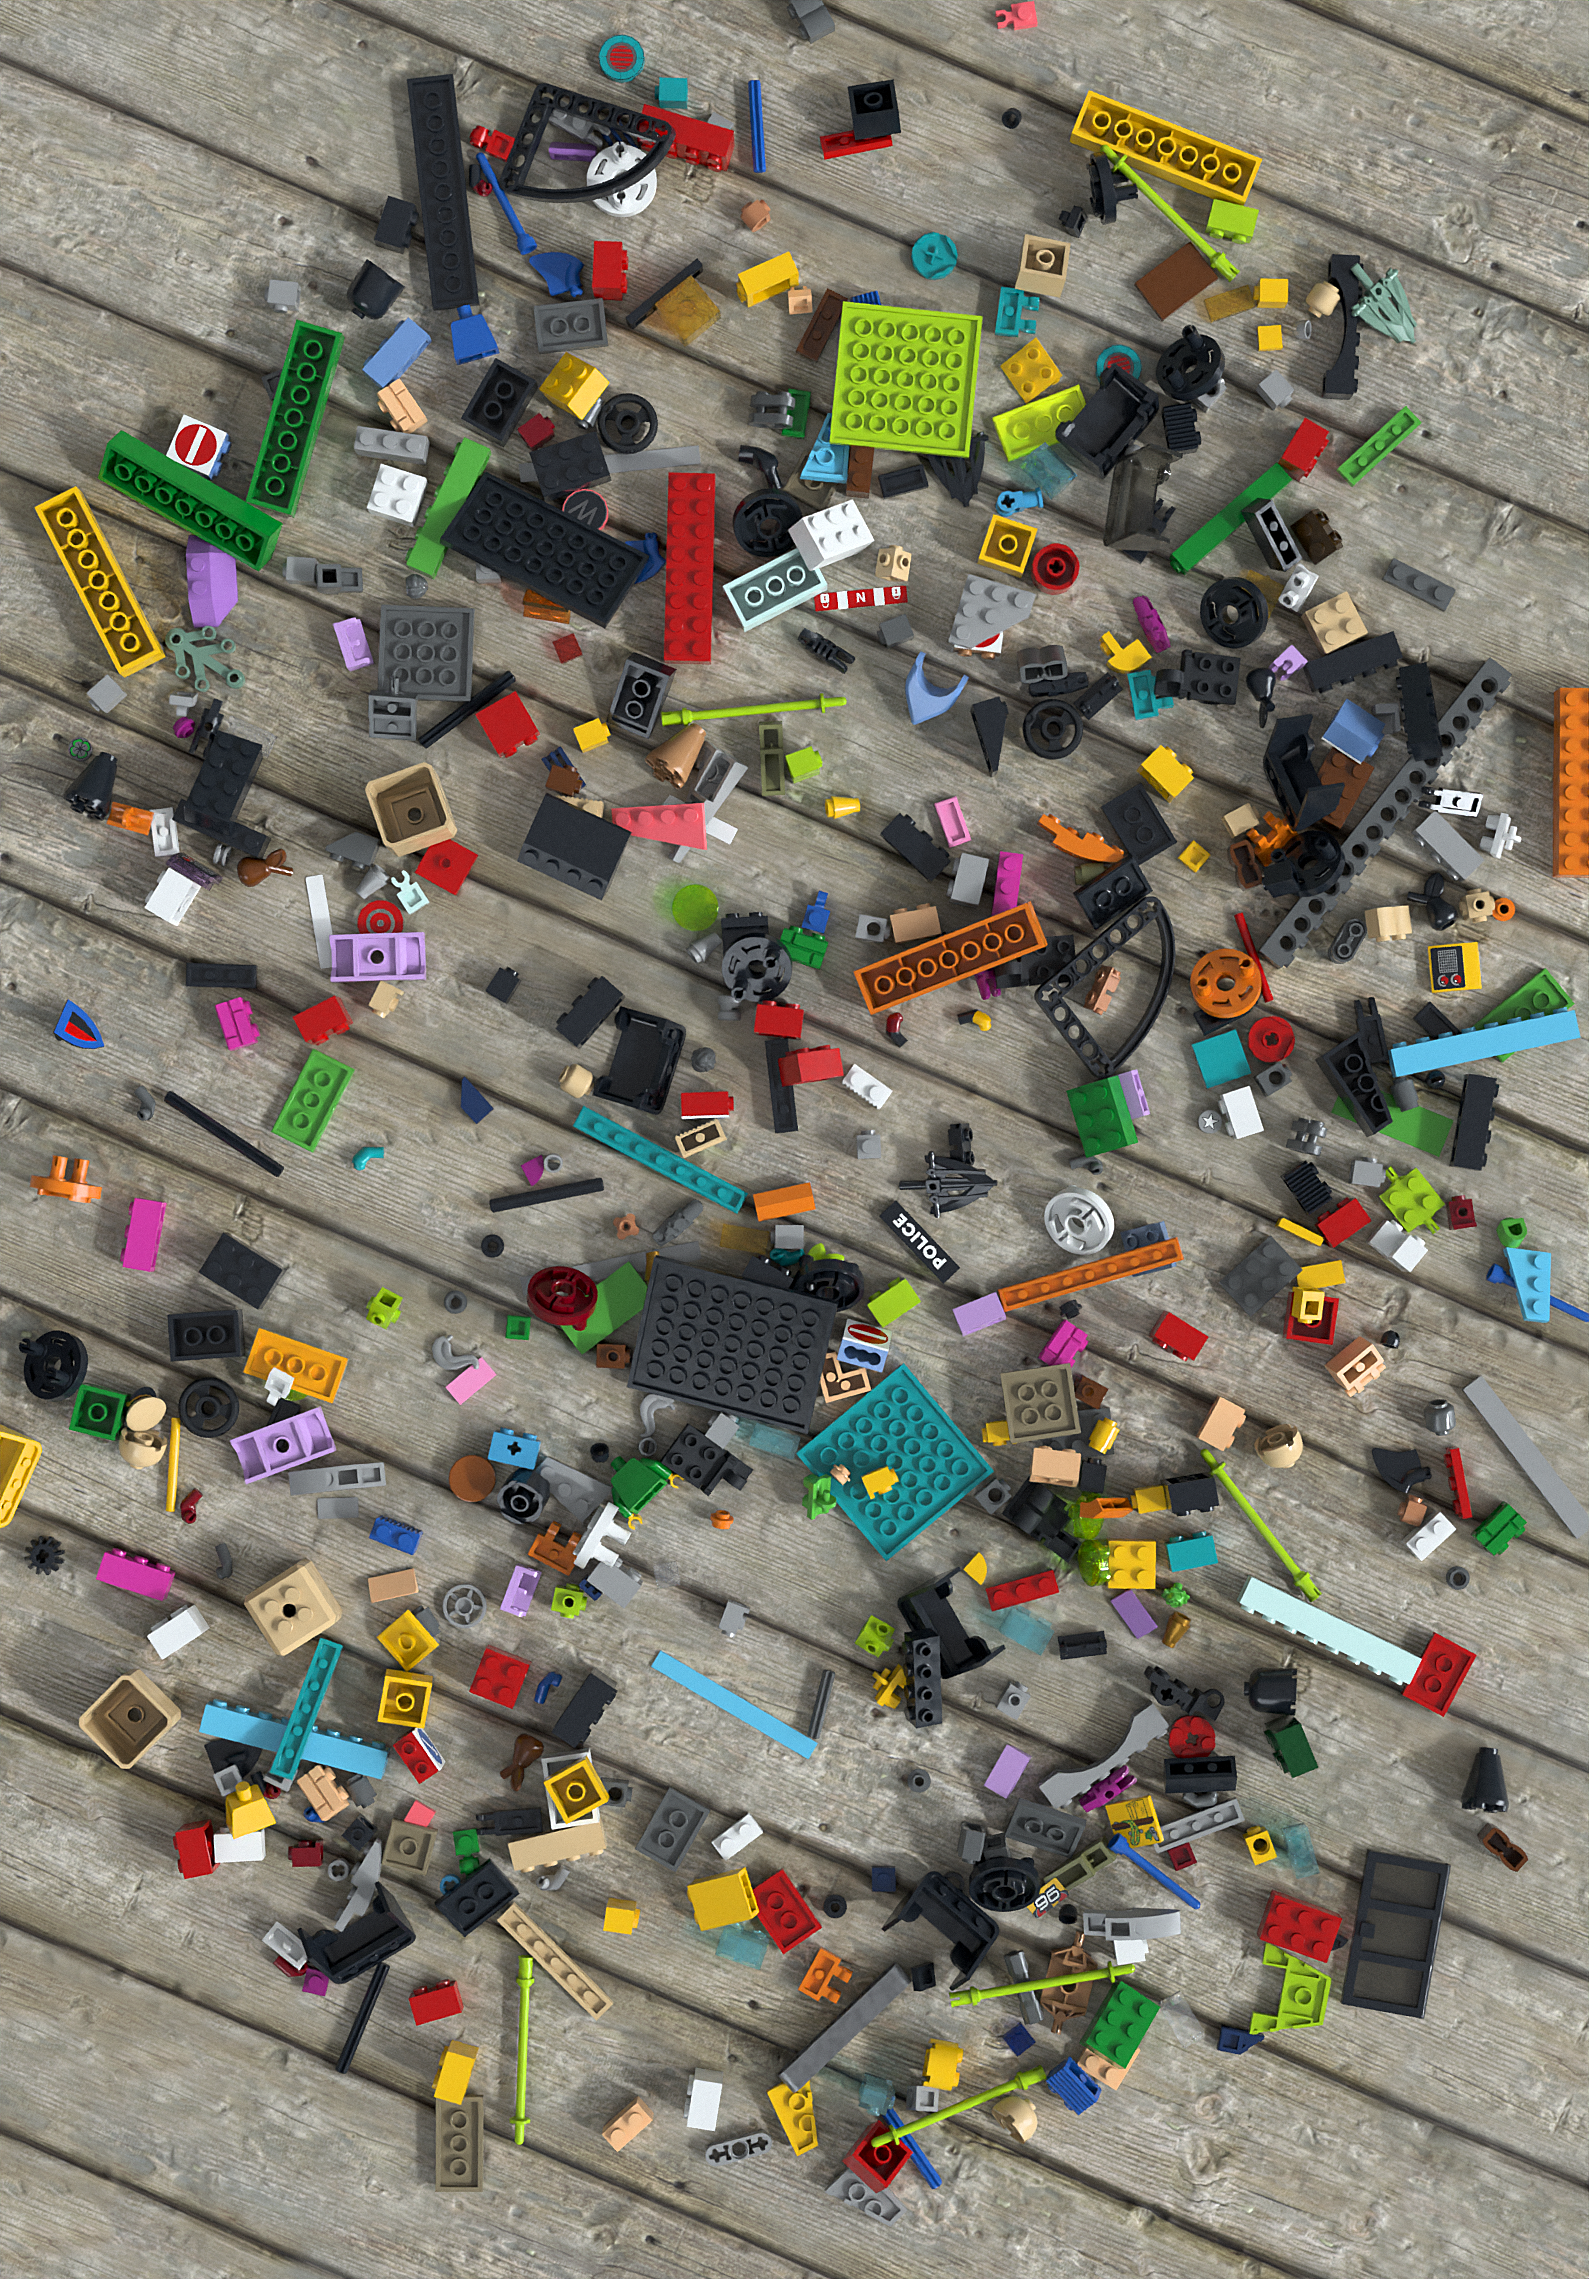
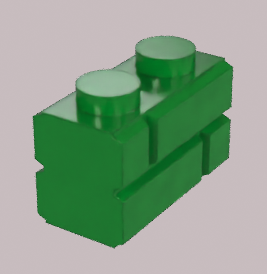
M791 925L789 929L784 928L780 941L790 952L792 961L820 970L829 943L824 941L825 936L816 933L808 936L802 934L803 929Z
M1503 1501L1471 1533V1536L1491 1555H1501L1509 1547L1507 1542L1512 1537L1518 1538L1525 1531L1523 1526L1527 1522L1507 1502Z

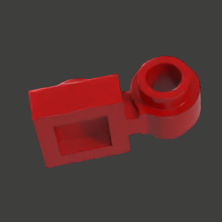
M479 125L473 128L469 136L471 139L469 143L479 149L487 145L485 150L487 154L506 162L515 138L495 129L492 136H489L490 131Z

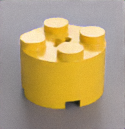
M930 2038L928 2043H931L932 2047L926 2049L922 2076H926L927 2080L922 2081V2086L951 2091L952 2087L958 2086L960 2073L956 2072L957 2063L962 2061L963 2048H959V2044L955 2042Z

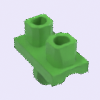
M811 1474L804 1478L803 1486L809 1490L808 1494L802 1498V1506L807 1508V1517L813 1520L819 1514L828 1513L829 1509L836 1506L837 1500L833 1495H830V1475L824 1474L818 1477L815 1474Z

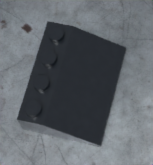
M546 793L523 843L517 862L602 901L612 884L632 832Z

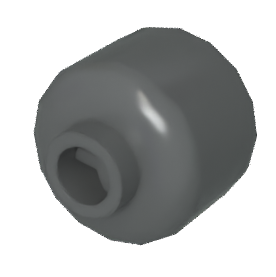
M1432 1400L1424 1409L1426 1428L1430 1432H1435L1438 1436H1444L1449 1434V1431L1456 1426L1454 1406L1447 1403V1400Z

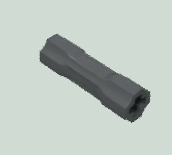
M1015 1950L1004 1955L1009 1975L1012 1977L1014 1984L1031 1981L1023 1950ZM1034 1990L1017 1993L1024 2024L1032 2025L1043 2020L1044 2015Z

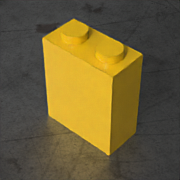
M745 1867L695 1879L687 1886V1896L689 1901L692 1902L695 1911L694 1919L701 1931L749 1920L759 1913Z

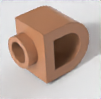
M757 199L753 203L748 202L741 209L742 214L740 218L752 232H756L771 220L769 215L770 208L763 199L760 201Z
M1409 1494V1497H1406L1405 1503L1401 1502L1397 1515L1400 1516V1521L1419 1527L1427 1509V1506L1422 1503L1423 1499Z

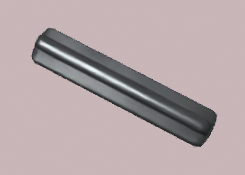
M823 1670L807 1733L810 1738H820L835 1678L834 1671Z

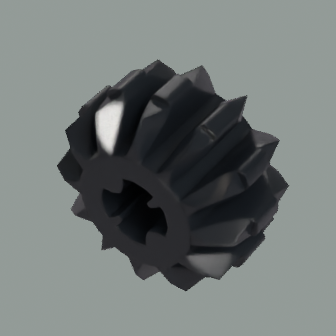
M44 1535L39 1536L38 1541L32 1539L30 1541L32 1547L25 1548V1551L31 1554L24 1557L25 1561H32L28 1568L33 1569L37 1567L36 1574L38 1575L42 1571H44L45 1575H50L51 1569L55 1572L58 1571V1564H63L65 1561L59 1557V1555L65 1554V1550H58L62 1543L58 1541L53 1544V1536H49L47 1541ZM48 1552L49 1557L45 1560V1557L41 1558V1553Z

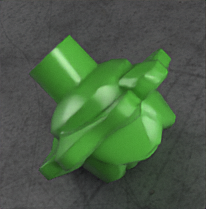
M1175 1582L1172 1588L1164 1589V1593L1161 1595V1597L1165 1598L1166 1604L1171 1607H1181L1182 1604H1187V1600L1190 1598L1182 1590L1183 1585L1181 1583Z

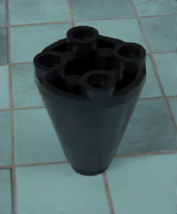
M100 752L99 756H96L68 787L63 799L71 803L70 808L80 814H83L85 811L97 820H104L110 809L117 771V758L109 753Z
M1479 1747V1753H1476L1461 1797L1462 1809L1476 1810L1477 1808L1483 1809V1812L1486 1813L1508 1811L1509 1800L1498 1749Z

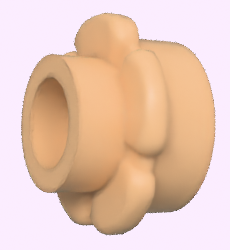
M842 1464L839 1466L833 1465L834 1468L830 1471V1474L840 1484L844 1485L847 1481H851L848 1477L851 1473Z

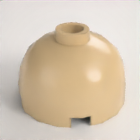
M1290 1424L1275 1426L1265 1431L1268 1436L1262 1440L1260 1437L1256 1439L1254 1444L1256 1452L1260 1459L1270 1467L1290 1468L1299 1459L1303 1451L1301 1435L1297 1427L1291 1428Z
M125 1427L121 1431L119 1438L120 1455L135 1469H143V1467L155 1465L165 1453L168 1443L165 1436L164 1439L158 1437L160 1432L153 1429L139 1432L134 1430L127 1431V1427Z
M1008 2096L1000 2100L992 2108L991 2112L995 2120L1003 2129L1007 2128L1011 2132L1010 2136L1018 2143L1024 2144L1036 2131L1037 2116L1034 2112L1036 2107L1029 2099L1025 2098L1023 2100L1018 2096Z

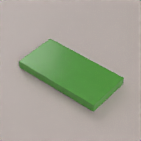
M1543 968L1472 1027H1475L1476 1031L1484 1030L1485 1024L1498 1022L1499 1026L1507 1025L1508 1019L1521 1017L1522 1021L1530 1020V1015L1544 1012V1016L1553 1015V1010L1567 1007L1568 1010L1575 1003L1548 970ZM1515 1052L1497 1055L1496 1058L1502 1063Z
M312 1049L271 1132L314 1153L355 1069Z
M629 1261L596 1286L598 1290L596 1309L587 1319L585 1330L577 1331L573 1329L572 1325H560L582 1355L644 1308L648 1286Z

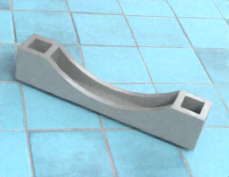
M1150 1700L1131 1714L1130 1722L1123 1738L1105 1757L1082 1768L1056 1769L1040 1780L1038 1786L1055 1810L1059 1807L1063 1809L1073 1801L1071 1798L1076 1794L1082 1795L1092 1787L1091 1783L1097 1779L1101 1781L1109 1776V1770L1116 1765L1121 1767L1128 1762V1756L1135 1751L1140 1753L1148 1747L1147 1742L1154 1737L1159 1739L1165 1735L1169 1725Z

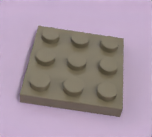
M1070 1363L1000 1373L1011 1444L1081 1433Z

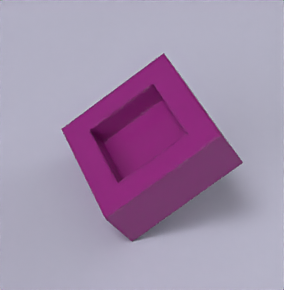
M308 1966L302 1991L325 1996L329 1978L318 1968Z

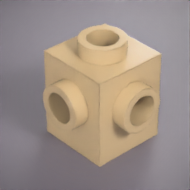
M889 545V548L879 549L875 576L890 582L908 581L912 554L903 551V547L897 545Z
M1481 888L1467 891L1468 895L1461 897V902H1459V910L1461 915L1464 916V921L1472 920L1473 923L1487 921L1486 917L1493 915L1492 910H1495L1493 897L1489 896V891L1482 892ZM1477 901H1480L1481 909L1476 907Z

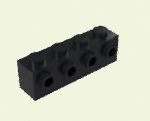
M931 1628L904 1632L902 1650L905 1655L903 1673L906 1677V1685L904 1686V1695L907 1699V1707L904 1709L906 1720L916 1729L942 1724L939 1635Z

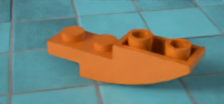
M1043 814L1037 823L1038 826L1056 837L1051 844L1052 846L1073 857L1093 863L1103 862V864L1114 865L1124 858V852L1114 845L1109 847L1103 843L1105 839L1097 833L1093 832L1090 834L1087 832L1084 838L1080 839V834L1071 827L1065 829L1059 825L1061 821L1051 814L1048 816Z

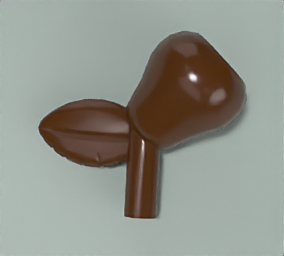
M278 849L271 852L266 859L242 858L238 862L237 873L244 886L255 887L269 877L271 873L291 877L293 868L282 865L286 861L287 855L283 849Z
M527 1733L520 1734L516 1738L512 1758L513 1763L500 1771V1776L503 1779L511 1776L510 1785L514 1791H519L523 1783L524 1769L542 1756L544 1752L543 1743Z

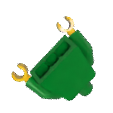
M618 1456L611 1463V1467L617 1472L610 1480L613 1485L611 1489L613 1504L619 1507L618 1511L624 1518H628V1525L631 1529H635L634 1524L631 1523L633 1519H638L642 1524V1517L638 1513L668 1484L666 1479H669L670 1485L674 1488H679L673 1484L675 1477H679L684 1481L677 1473L672 1474L671 1469L660 1461L641 1458L637 1460L633 1457L626 1462L621 1456Z

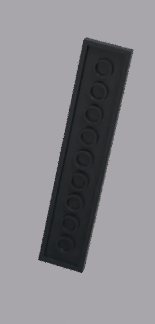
M453 74L407 79L433 310L454 309L464 305H470V307L480 306Z

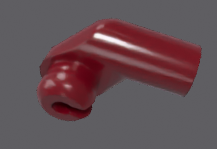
M196 1488L180 1503L181 1518L187 1524H192L196 1521L195 1504L203 1496Z
M280 1955L273 1962L287 1977L302 1976L308 1969L306 1962L298 1970Z

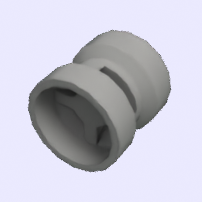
M718 996V1004L721 1006L718 1012V1020L740 1021L741 1013L739 1012V1006L741 1001H736L735 997L732 998V996Z

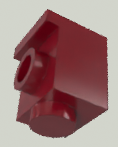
M1465 1195L1452 1196V1201L1445 1202L1449 1230L1477 1227L1472 1199H1466ZM1461 1207L1465 1209L1466 1214L1464 1216H1460L1458 1213Z
M318 1839L316 1843H312V1840H300L298 1844L289 1846L288 1860H292V1867L321 1866L324 1862L323 1839Z

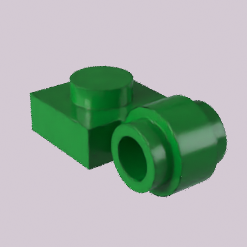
M477 1827L453 1831L456 1856L464 1855L463 1859H459L461 1874L469 1875L480 1866L479 1858L472 1855V1853L480 1852Z

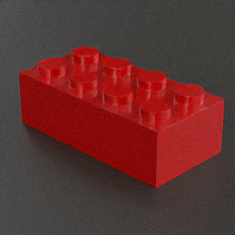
M644 104L642 114L664 120L675 129L676 136L668 153L665 155L666 157L671 159L679 157L685 159L691 165L703 164L714 172H721V170L727 172L735 146L733 130ZM648 121L640 124L639 132H645L648 129ZM655 129V132H657L661 136L667 135L668 133L667 130H665V132H662ZM637 137L638 145L645 151L649 152L655 144L654 142Z

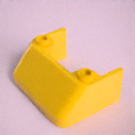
M1 1424L0 1528L7 1526L11 1522L42 1452L39 1442Z

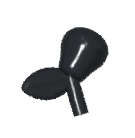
M1265 667L1253 669L1246 676L1247 688L1255 700L1260 702V728L1265 727L1268 712H1272L1275 709V705L1270 699L1276 684V675L1271 669Z
M1439 872L1432 874L1427 879L1424 885V894L1409 891L1407 896L1408 901L1426 904L1428 922L1431 928L1436 931L1449 928L1458 918L1456 908L1440 897L1444 890V880Z

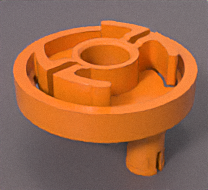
M1235 949L1212 951L1203 956L1193 968L1190 978L1192 996L1196 1004L1211 1016L1233 1018L1242 1015L1254 1006L1261 992V975L1258 966L1247 954ZM1221 979H1232L1235 982V986L1229 991H1222L1217 987Z
M56 1155L52 1157L49 1176L31 1175L29 1187L37 1188V1194L63 1197L68 1198L70 1201L91 1203V1198H101L102 1187L87 1184L88 1182L86 1181L89 1160L74 1158L72 1177L69 1180L64 1179L68 1158Z

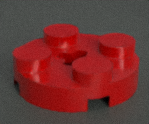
M1277 1016L1264 1017L1256 1021L1251 1026L1247 1036L1248 1049L1254 1057L1266 1063L1279 1062L1288 1057L1295 1045V1036L1290 1024ZM1273 1033L1275 1034L1274 1039L1277 1040V1043H1272L1269 1046L1267 1045V1040L1265 1039V1036H1270Z
M1189 1714L1184 1715L1173 1722L1168 1735V1744L1177 1758L1208 1757L1215 1748V1732L1206 1719ZM1188 1733L1198 1735L1195 1744L1186 1743L1185 1740L1188 1739Z

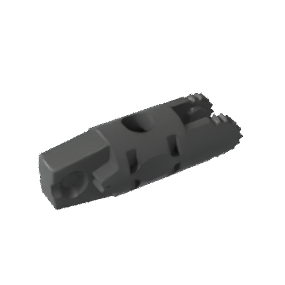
M693 1199V1201L686 1204L683 1208H678L663 1221L652 1234L653 1239L660 1247L678 1237L694 1223L693 1220L704 1209L701 1201Z

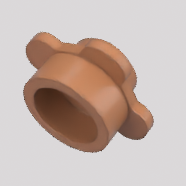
M629 1213L626 1217H616L614 1219L613 1225L617 1227V1237L623 1240L629 1235H638L639 1228L636 1226L634 1214ZM625 1224L629 1226L627 1229L624 1228Z

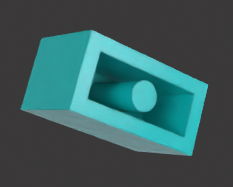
M1204 1530L1193 1532V1537L1183 1539V1535L1170 1537L1169 1542H1164L1170 1571L1177 1572L1218 1563L1213 1535L1210 1533L1206 1534Z

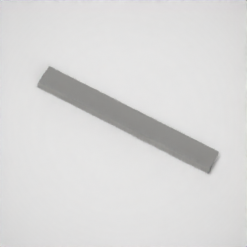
M1479 1375L1462 1388V1391L1569 1531L1578 1539L1589 1530V1515L1482 1375Z

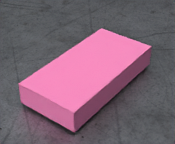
M957 797L935 803L934 807L948 847L952 848L971 841Z
M483 1357L478 1359L479 1369H474V1366L471 1365L446 1386L447 1390L460 1405L497 1375Z

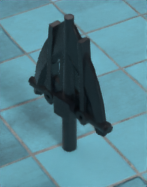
M984 431L971 437L969 451L971 466L968 473H966L964 458L926 454L936 476L949 491L951 500L956 498L964 507H969L973 494L978 495L977 486L984 465L985 441L989 440L988 435L984 434ZM948 458H951L954 475L947 468L946 460Z
M929 1151L928 1155L924 1157L926 1163H929L926 1174L930 1176L926 1180L900 1181L899 1189H926L927 1193H932L929 1197V1201L933 1203L930 1214H934L935 1218H939L941 1213L962 1208L979 1198L988 1197V1191L993 1186H997L998 1182L986 1175V1169H977L969 1164L948 1157L935 1156L933 1151ZM959 1174L962 1177H946V1175ZM965 1190L961 1194L950 1195L948 1191Z

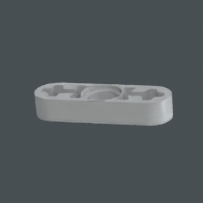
M758 2130L713 2142L706 2148V2161L712 2166H721L765 2154L772 2147V2137L767 2131ZM758 2137L768 2140L765 2142V2147L755 2144L752 2145L753 2151H749L748 2139H751V2144L758 2142ZM734 2143H743L746 2147L745 2151L742 2154L734 2153L732 2150ZM725 2145H728L730 2157H726L727 2152L720 2154V2158L717 2160L714 2156L710 2157L713 2149L723 2152L725 2151Z

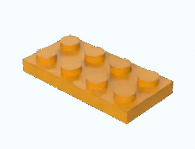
M259 1328L243 1373L267 1381L269 1373L275 1367L294 1378L292 1390L333 1403L349 1358Z

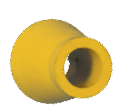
M831 796L830 799H825L827 818L832 817L836 819L854 812H860L859 798Z

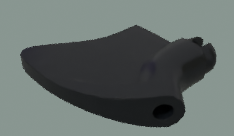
M1373 1448L1371 1451L1380 1475L1389 1485L1401 1492L1408 1494L1414 1484L1424 1482L1425 1479H1431L1432 1477L1429 1467H1421L1416 1449L1406 1452H1393L1381 1448Z

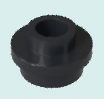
M488 1235L481 1242V1250L487 1257H498L504 1251V1241L498 1235ZM492 1241L497 1244V1248L494 1251L489 1249V1243Z
M1076 1299L1066 1302L1059 1307L1061 1310L1060 1316L1072 1319L1080 1314L1079 1310L1082 1309V1305L1078 1304Z
M838 1894L830 1895L824 1901V1912L830 1918H840L847 1910V1903ZM833 1903L839 1904L840 1908L837 1911L831 1909Z

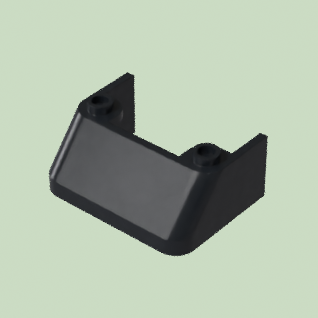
M1312 714L1277 719L1263 758V768L1288 826L1293 832L1304 830L1335 811L1345 787L1343 782L1322 786L1312 765L1310 757L1315 749V744L1308 734L1313 719Z
M960 1567L933 1577L907 1592L897 1601L898 1608L911 1631L931 1628L939 1635L942 1679H949L979 1668L1006 1649L1004 1644L989 1649L983 1638L979 1636L969 1637L946 1597L953 1593L950 1578L961 1571Z
M931 1871L923 1876L899 1902L881 1929L885 1932L901 1921V1919L908 1923L913 1922L920 1914L955 1944L951 1950L950 1959L960 1972L949 1987L953 1991L970 1980L997 1939L999 1927L989 1915L937 1871Z
M379 1881L374 1883L379 1894L372 1902L374 1912L345 1928L342 1932L340 1931L335 1934L331 1930L322 1929L317 1931L315 1935L310 1936L302 1928L297 1929L308 1960L335 1984L349 1982L411 1945L416 1939L414 1930L395 1897Z

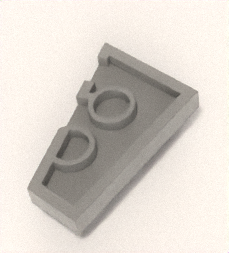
M848 2167L824 2189L825 2193L831 2196L834 2195L843 2200L844 2203L850 2206L853 2205L864 2211L865 2214L890 2227L907 2211V2207L888 2187L875 2193Z

